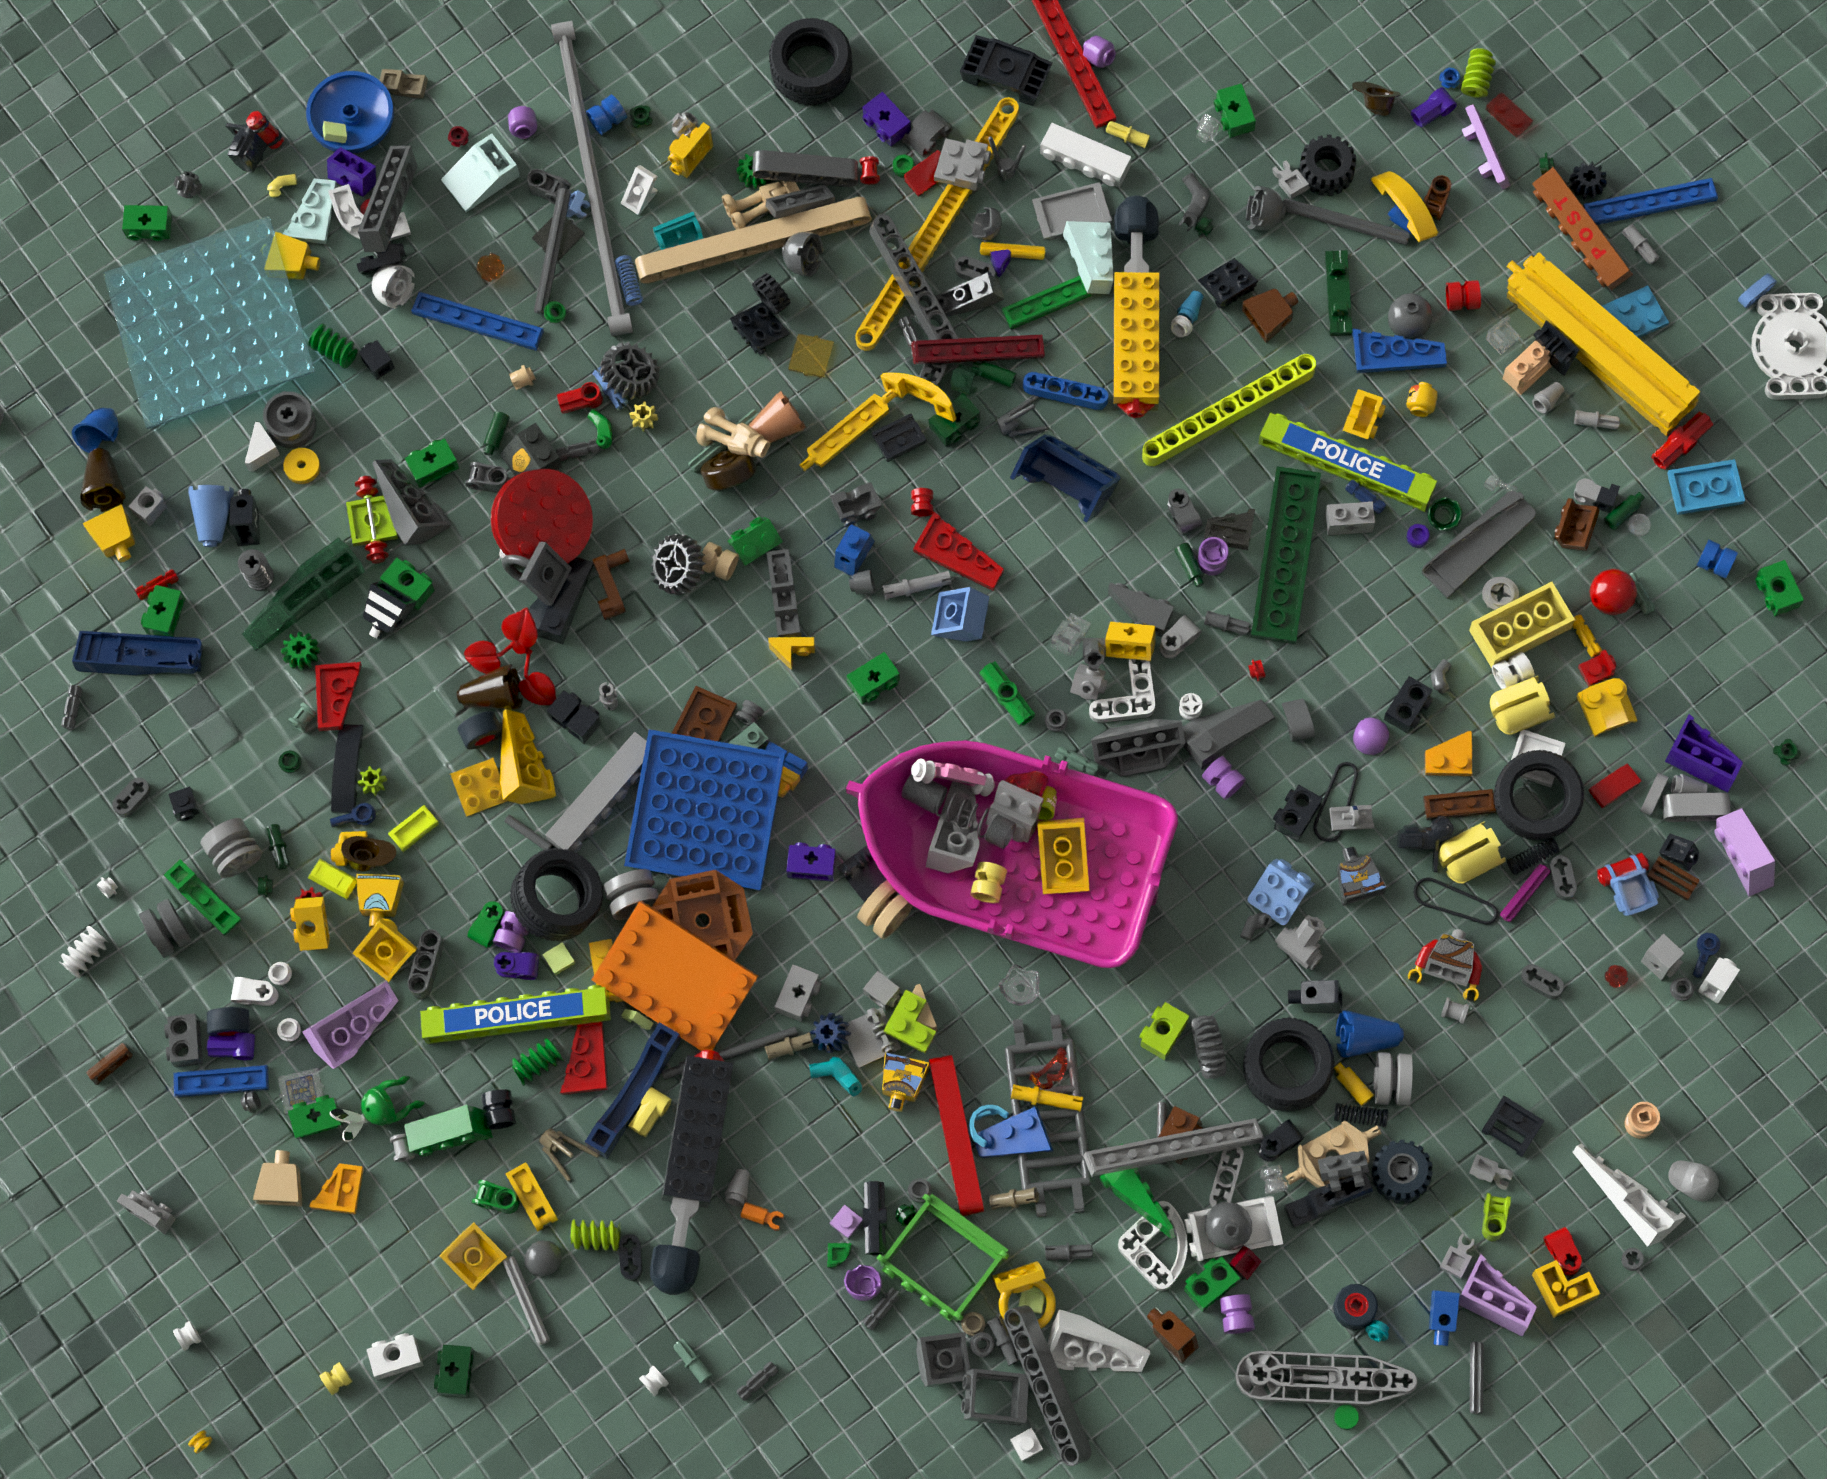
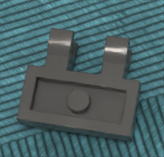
M1364 1150L1318 1159L1322 1181H1330L1332 1192L1341 1190L1339 1178L1353 1175L1355 1187L1365 1185L1362 1173L1369 1172Z

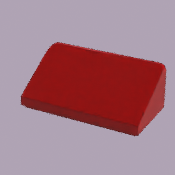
M939 150L904 175L905 182L918 197L938 183L934 181V175L941 155Z

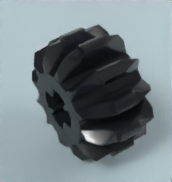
M1583 161L1580 167H1574L1569 180L1571 181L1570 189H1575V196L1583 194L1582 197L1585 200L1587 195L1594 199L1596 194L1601 195L1603 193V188L1607 185V180H1605L1607 174L1606 172H1601V165L1594 167L1592 161L1587 166Z

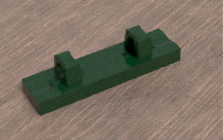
M1348 250L1325 251L1329 335L1349 336L1352 335ZM1343 273V275L1332 276L1333 274Z

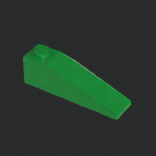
M1138 1167L1103 1174L1099 1177L1106 1189L1110 1187L1114 1195L1169 1238L1175 1237L1174 1228L1158 1201L1153 1202L1152 1199L1154 1197L1147 1182L1141 1183Z

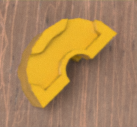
M1358 389L1342 431L1365 439H1374L1378 426L1375 425L1377 417L1382 418L1386 408L1382 404L1383 398Z

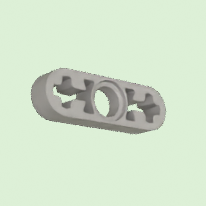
M1241 1147L1223 1150L1209 1198L1211 1208L1217 1204V1201L1213 1200V1198L1219 1197L1221 1189L1225 1190L1223 1200L1231 1203L1244 1157ZM1232 1150H1235L1236 1155L1240 1156L1234 1159L1232 1167H1237V1170L1228 1167L1229 1156L1226 1153H1231ZM1221 1173H1231L1233 1181L1230 1184H1223L1219 1178Z

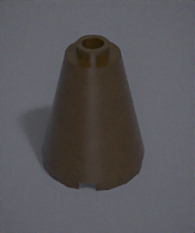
M96 448L88 454L80 502L84 508L93 511V508H98L101 512H107L121 504L123 505L126 495L110 452L103 448Z
M508 664L462 684L457 691L458 702L466 708L520 709L523 698L519 699L518 692H520V677L516 668L511 669L512 664Z

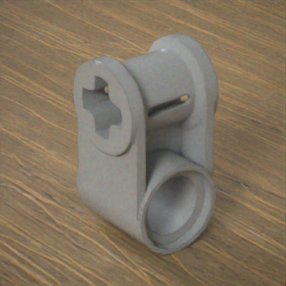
M1184 615L1162 636L1159 648L1160 653L1165 658H1175L1187 646L1192 644L1202 631Z

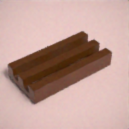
M1660 856L1647 875L1650 880L1686 901L1699 882L1698 878ZM1659 865H1661L1662 867L1668 869L1669 871L1673 872L1674 874L1680 876L1681 878L1685 879L1686 881L1692 883V885H1690L1689 883L1683 881L1682 879L1678 878L1677 876L1671 874L1670 872L1666 871L1665 869L1659 867ZM1655 871L1687 889V893L1655 875Z

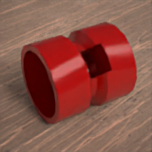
M1465 281L1464 285L1460 282L1446 283L1448 311L1462 310L1463 306L1468 310L1480 309L1481 290L1479 281Z

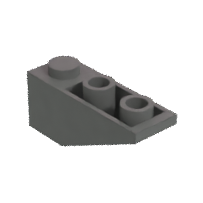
M985 273L935 296L946 317L986 308L1004 300L999 279L989 273Z
M1110 582L1108 594L1136 624L1155 626V635L1162 637L1172 618L1174 606H1171L1166 600L1150 598L1145 592L1129 590L1124 584Z

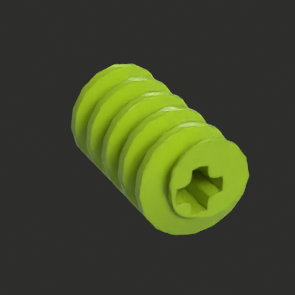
M1477 48L1470 51V58L1468 59V66L1464 74L1461 92L1470 97L1484 98L1488 95L1487 89L1490 87L1489 82L1492 79L1491 74L1494 72L1493 66H1495L1496 61L1492 58L1493 54L1489 50Z
M575 1219L572 1220L571 1245L574 1244L576 1250L581 1248L582 1243L585 1250H589L591 1244H593L594 1250L597 1251L601 1244L605 1251L609 1249L610 1245H612L614 1251L618 1250L621 1237L620 1222L618 1227H615L613 1220H611L609 1226L606 1227L604 1220H601L599 1227H596L595 1221L591 1220L590 1226L587 1227L585 1220L581 1221L580 1226H577Z

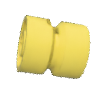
M990 862L978 863L975 874L978 880L973 882L970 895L982 902L999 903L1002 893L1000 885L1005 882L1007 870L1000 865Z

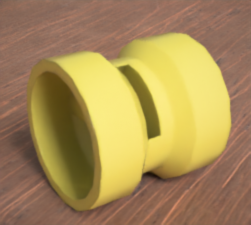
M340 1362L333 1366L331 1372L325 1371L319 1375L331 1395L337 1393L340 1386H347L353 1382Z

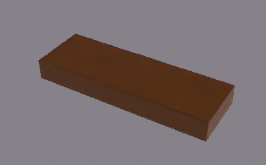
M1493 789L1427 795L1423 797L1426 820H1433L1438 818V816L1453 818L1493 814L1496 812Z

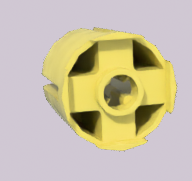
M1539 676L1499 690L1491 696L1490 709L1493 717L1496 718L1498 728L1503 733L1512 735L1555 718L1554 712L1549 714L1550 699L1543 683H1537L1539 682Z
M1485 821L1448 839L1439 846V861L1443 868L1447 867V876L1456 883L1463 884L1506 862V858L1501 859L1498 852V847L1501 846L1500 842L1491 828L1486 830L1484 827Z

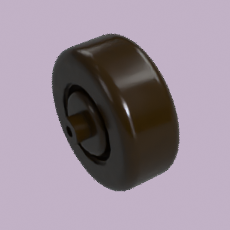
M729 450L715 455L701 467V475L706 487L713 491L736 487L750 479L756 472V464L753 457L734 454Z

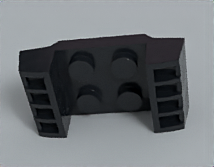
M976 35L959 72L962 80L969 84L977 86L980 80L1018 93L1019 102L1034 106L1053 62L1043 59L1031 51L995 38L989 39Z

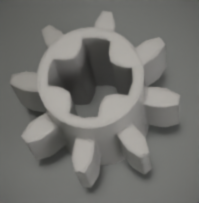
M678 112L672 119V131L679 138L682 134L690 137L691 132L698 127L697 118L690 112H685L682 115Z

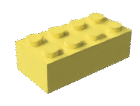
M1550 582L1472 621L1469 631L1492 668L1493 665L1503 660L1508 661L1509 657L1519 652L1524 653L1572 629L1575 619L1553 582Z

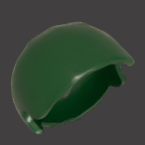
M1443 497L1435 500L1430 505L1428 520L1435 529L1447 532L1455 529L1461 523L1463 511L1458 501Z

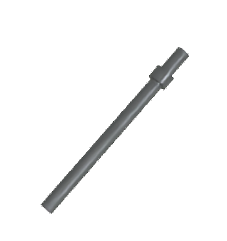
M792 1027L718 1053L723 1060L785 1040L784 1038L797 1036L798 1033L796 1027ZM685 1061L679 1062L678 1066L663 1070L664 1080L681 1075Z

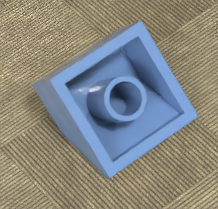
M971 587L940 592L931 635L959 641L982 639L989 596Z

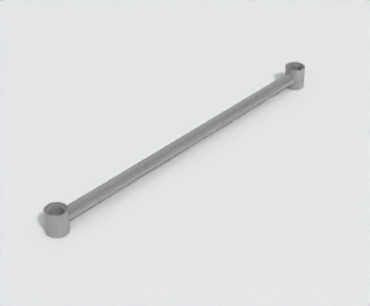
M566 21L551 24L554 43H559L609 299L612 315L607 317L610 334L613 337L633 333L630 314H625L573 50L572 40H576L573 22Z

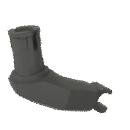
M1194 172L1182 179L1192 194L1190 205L1179 222L1180 226L1182 223L1188 225L1187 231H1190L1201 217L1211 196L1209 188L1201 185Z

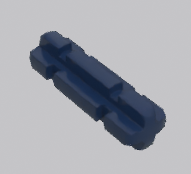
M1351 480L1347 484L1345 490L1351 495L1355 494L1354 497L1360 502H1373L1375 513L1380 514L1383 512L1386 503L1380 499L1377 500V497L1363 486L1360 488V484L1355 480Z

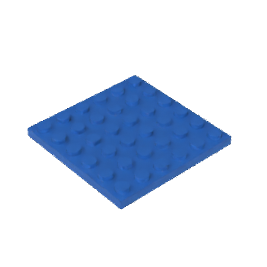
M649 729L624 866L678 876L717 870L741 887L761 890L785 753Z

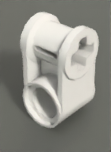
M244 977L234 978L231 995L232 1002L244 1005L271 1006L277 1001L278 991L269 982ZM267 990L270 991L269 994H265L264 997L262 996V993H266Z

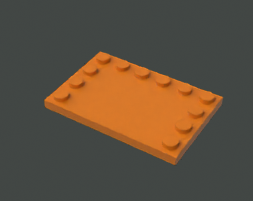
M639 901L591 980L605 987L606 990L657 1023L660 1022L676 1031L682 1039L702 1051L714 1050L759 976L648 904Z

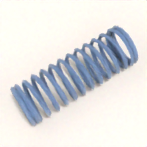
M629 255L620 256L615 260L626 304L629 306L637 305L643 301V297L641 296L639 283L636 279V272H634V265H632V257ZM629 259L628 261H624V262H622V263H618V262H620L621 260ZM640 298L637 301H630L632 299Z

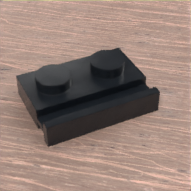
M912 413L872 432V437L875 439L886 462L927 443Z

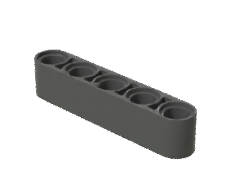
M759 150L753 153V176L759 179L853 187L858 184V161L850 158Z

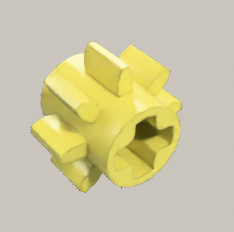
M646 402L639 406L635 404V412L630 413V418L634 419L632 422L633 427L639 426L642 431L648 427L653 429V421L658 420L657 414H653L656 411L655 406L649 407L646 405Z

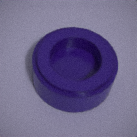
M1414 524L1407 531V542L1415 548L1424 547L1429 541L1430 532L1426 526Z

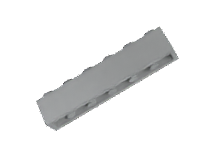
M636 732L630 736L545 834L549 843L557 849H567L574 853L581 849L583 840L595 833L598 828L597 824L602 819L605 820L609 817L613 810L612 807L616 802H621L626 797L629 787L632 784L636 785L640 781L647 742Z

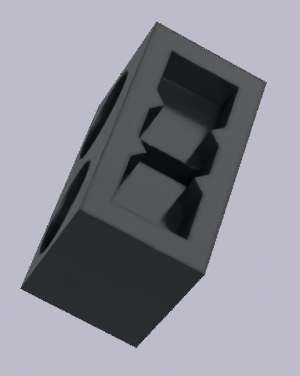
M1408 676L1386 711L1384 720L1408 734L1411 727L1415 729L1422 718L1419 716L1423 709L1427 711L1431 705L1433 689ZM1418 693L1422 699L1414 700L1410 695ZM1405 711L1410 715V718L1403 719L1398 713Z
M1298 784L1295 790L1291 789L1284 800L1287 804L1284 809L1279 808L1274 815L1273 820L1276 821L1274 829L1298 842L1321 806L1323 798ZM1304 799L1308 802V805L1301 807L1296 801ZM1286 818H1293L1296 824L1289 826L1284 820Z

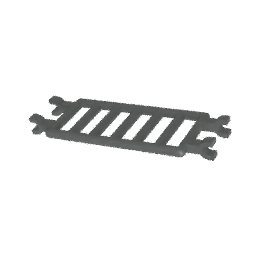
M1060 1014L1050 1016L1052 1041L1025 1044L1022 1019L1013 1020L1016 1045H1010L1005 1048L1010 1098L1013 1084L1018 1085L1017 1077L1069 1071L1071 1085L1039 1089L1082 1096L1075 1042L1073 1039L1062 1038ZM1066 1048L1068 1062L1016 1068L1015 1054ZM1011 1099L1013 1116L1022 1113L1020 1100ZM1083 1103L1081 1112L1071 1109L1041 1111L1039 1113L1042 1121L1075 1117L1076 1131L1048 1134L1050 1143L1078 1140L1079 1154L1028 1160L1027 1154H1017L1022 1190L1037 1188L1039 1193V1202L1035 1203L1037 1217L1046 1216L1044 1191L1072 1188L1075 1213L1084 1212L1082 1187L1091 1185L1092 1177L1083 1157L1085 1152L1089 1151ZM1081 1163L1082 1177L1036 1183L1030 1182L1029 1169Z

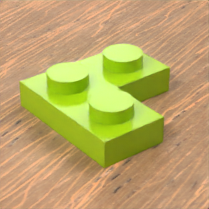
M905 990L884 1028V1033L926 1054L936 1035L935 1030L917 1022L927 1000Z

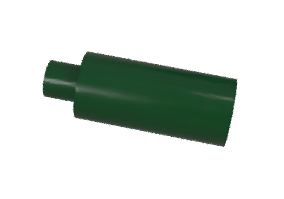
M975 361L971 368L978 372V376L1012 388L1017 376L1015 372L986 361H982V363Z
M499 411L494 413L483 443L486 447L485 455L492 456L494 450L497 451L499 449L510 419L509 415Z
M1638 492L1635 496L1629 495L1604 518L1607 526L1612 530H1616L1641 507V502L1645 499L1643 494Z
M1189 543L1180 544L1174 549V552L1189 582H1194L1196 587H1201L1204 585L1202 580L1204 573Z

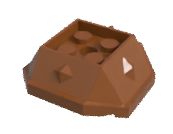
M717 870L670 879L652 908L733 960L737 959L753 935L744 888ZM701 913H705L709 917V924L706 927H700L696 923V918Z

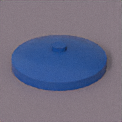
M345 71L329 76L316 86L307 102L306 119L312 135L325 148L335 152L341 147L351 153H359L374 147L387 135L394 119V105L389 91L380 80L364 72ZM324 121L345 124L347 132L346 143L324 140L322 128Z

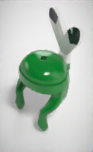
M402 1076L397 1080H386L368 1090L361 1100L362 1115L344 1109H333L330 1112L331 1117L341 1122L350 1123L342 1133L343 1140L345 1142L352 1141L364 1123L370 1122L381 1126L390 1125L404 1119L414 1108H421L425 1102L416 1100L395 1114L393 1103L385 1091L390 1087L406 1084L410 1076Z

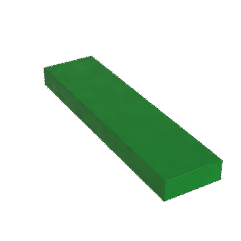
M1077 276L1002 308V313L1012 330L1086 299L1092 293H1087L1081 277Z

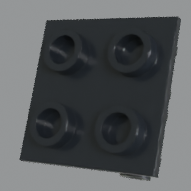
M1233 258L1200 278L1198 282L1216 299L1215 304L1220 309L1222 307L1226 308L1229 304L1233 303L1232 299L1236 302L1238 300L1237 295L1239 298H1242L1243 295L1254 291L1258 280L1241 263Z
M763 302L730 318L733 329L741 335L743 340L746 339L745 343L750 344L755 354L762 355L766 351V346L790 335L789 331Z
M1546 320L1541 330L1538 329L1533 336L1536 342L1540 343L1543 347L1545 346V350L1550 351V364L1565 376L1580 349Z
M868 846L837 867L864 903L887 880L879 870Z

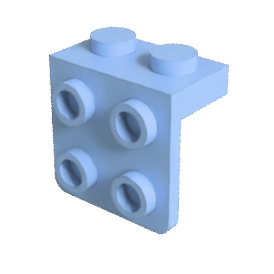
M1276 858L1264 871L1249 895L1248 902L1263 913L1269 914L1279 924L1286 925L1304 896L1312 890L1315 884L1310 881L1311 878L1305 873H1298L1293 870L1289 862Z

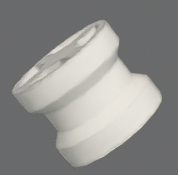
M1194 693L1185 694L1180 700V715L1186 720L1197 719L1202 712L1203 703L1201 698Z
M188 1321L183 1328L173 1330L177 1341L184 1351L188 1350L191 1344H198L202 1341L191 1321Z
M654 1366L650 1368L647 1375H642L639 1378L653 1396L658 1394V1390L661 1387H666L669 1384Z

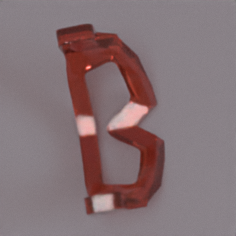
M1062 1047L1059 1048L1056 1056L1038 1073L1034 1071L1030 1073L1029 1079L1043 1090L1051 1089L1053 1087L1052 1081L1059 1082L1067 1070V1052ZM1055 1062L1062 1064L1058 1074L1046 1075L1048 1083L1042 1084L1039 1082V1077L1045 1074Z

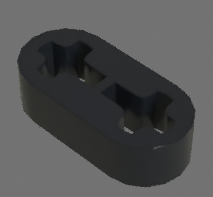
M628 1234L622 1237L619 1242L620 1271L626 1280L635 1281L640 1278L643 1271L641 1243L636 1236ZM632 1240L633 1244H637V1246L632 1248V1255L629 1256L627 1248H624V1245H627L628 1241ZM629 1260H633L634 1267L638 1268V1270L634 1271V1275H629L625 1271V1269L629 1268Z

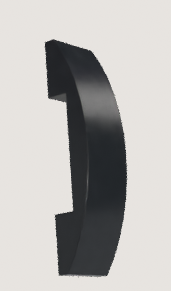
M343 724L342 730L338 732L332 776V813H352V809L356 806V780L360 748H362L363 725Z

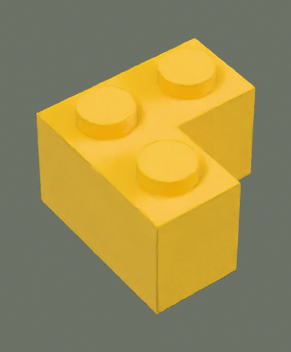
M1557 1260L1535 1269L1532 1274L1553 1318L1586 1304L1600 1295L1590 1272L1567 1281Z

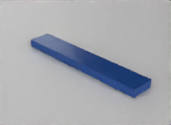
M1709 178L1585 203L1583 207L1594 222L1600 225L1717 201L1718 195L1713 179Z
M422 292L418 293L411 310L412 314L535 351H537L544 333L543 328Z

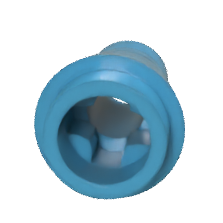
M1192 291L1190 296L1177 309V316H1184L1191 323L1196 321L1201 302L1204 298L1203 294L1199 291Z

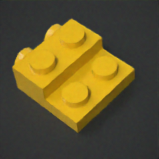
M703 122L699 128L696 127L691 132L690 138L682 134L679 139H675L671 143L668 160L672 163L669 168L673 173L678 176L681 174L688 178L711 150L713 141L710 126Z

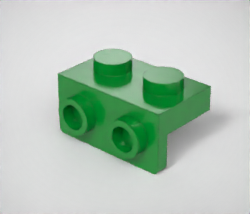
M760 516L753 519L749 523L750 526L748 528L736 530L730 535L732 538L727 540L729 545L739 554V559L745 566L783 542L770 519L766 517L761 518Z

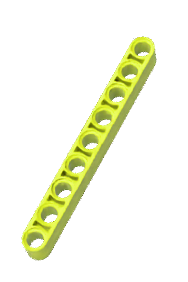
M1309 354L1300 355L1148 440L1143 446V462L1148 466H1157L1309 381L1315 374V358ZM1308 365L1311 369L1303 370L1300 366ZM1286 375L1292 379L1285 381L1281 377ZM1264 386H1269V387H1271L1273 390H1272V391H1264L1262 388H1263ZM1251 397L1253 401L1246 402L1243 400V398ZM1230 407L1233 408L1235 411L1232 413H1227L1224 411V409ZM1212 418L1216 422L1209 424L1205 422V419ZM1194 429L1196 433L1188 434L1186 430ZM1170 439L1175 440L1177 444L1169 445L1166 441ZM1150 450H1154L1158 454L1155 456H1150L1147 454V452Z

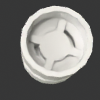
M1523 652L1509 657L1508 662L1503 660L1492 666V673L1501 689L1535 677L1533 667Z

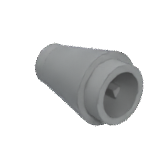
M1554 382L1535 394L1532 400L1534 408L1540 413L1551 411L1564 392L1563 386L1558 382Z
M1683 774L1673 777L1671 793L1707 792L1706 783Z
M743 1169L736 1170L724 1193L727 1203L734 1206H743L744 1202L747 1201L750 1175L748 1171Z

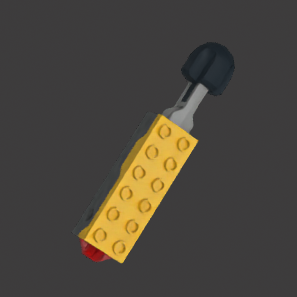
M1135 195L1127 197L1118 206L1115 213L1114 234L1119 240L1127 241L1128 244H1131V259L1124 266V272L1114 273L1113 410H1123L1129 417L1140 418L1148 411H1158L1159 273H1149V265L1142 259V244H1145V241L1154 240L1159 234V216L1156 207L1147 197Z

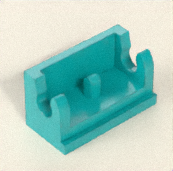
M694 211L653 227L654 236L660 250L704 239Z

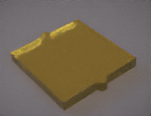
M798 333L788 370L804 373V376L812 375L824 378L834 342L820 339L817 335L812 337Z

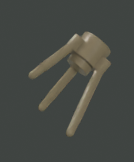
M549 1128L539 1140L544 1146L542 1151L550 1157L567 1181L571 1180L570 1176L552 1152L556 1153L561 1150L572 1158L574 1155L564 1146V1141L595 1157L600 1156L587 1148V1146L567 1137L560 1130L556 1132Z

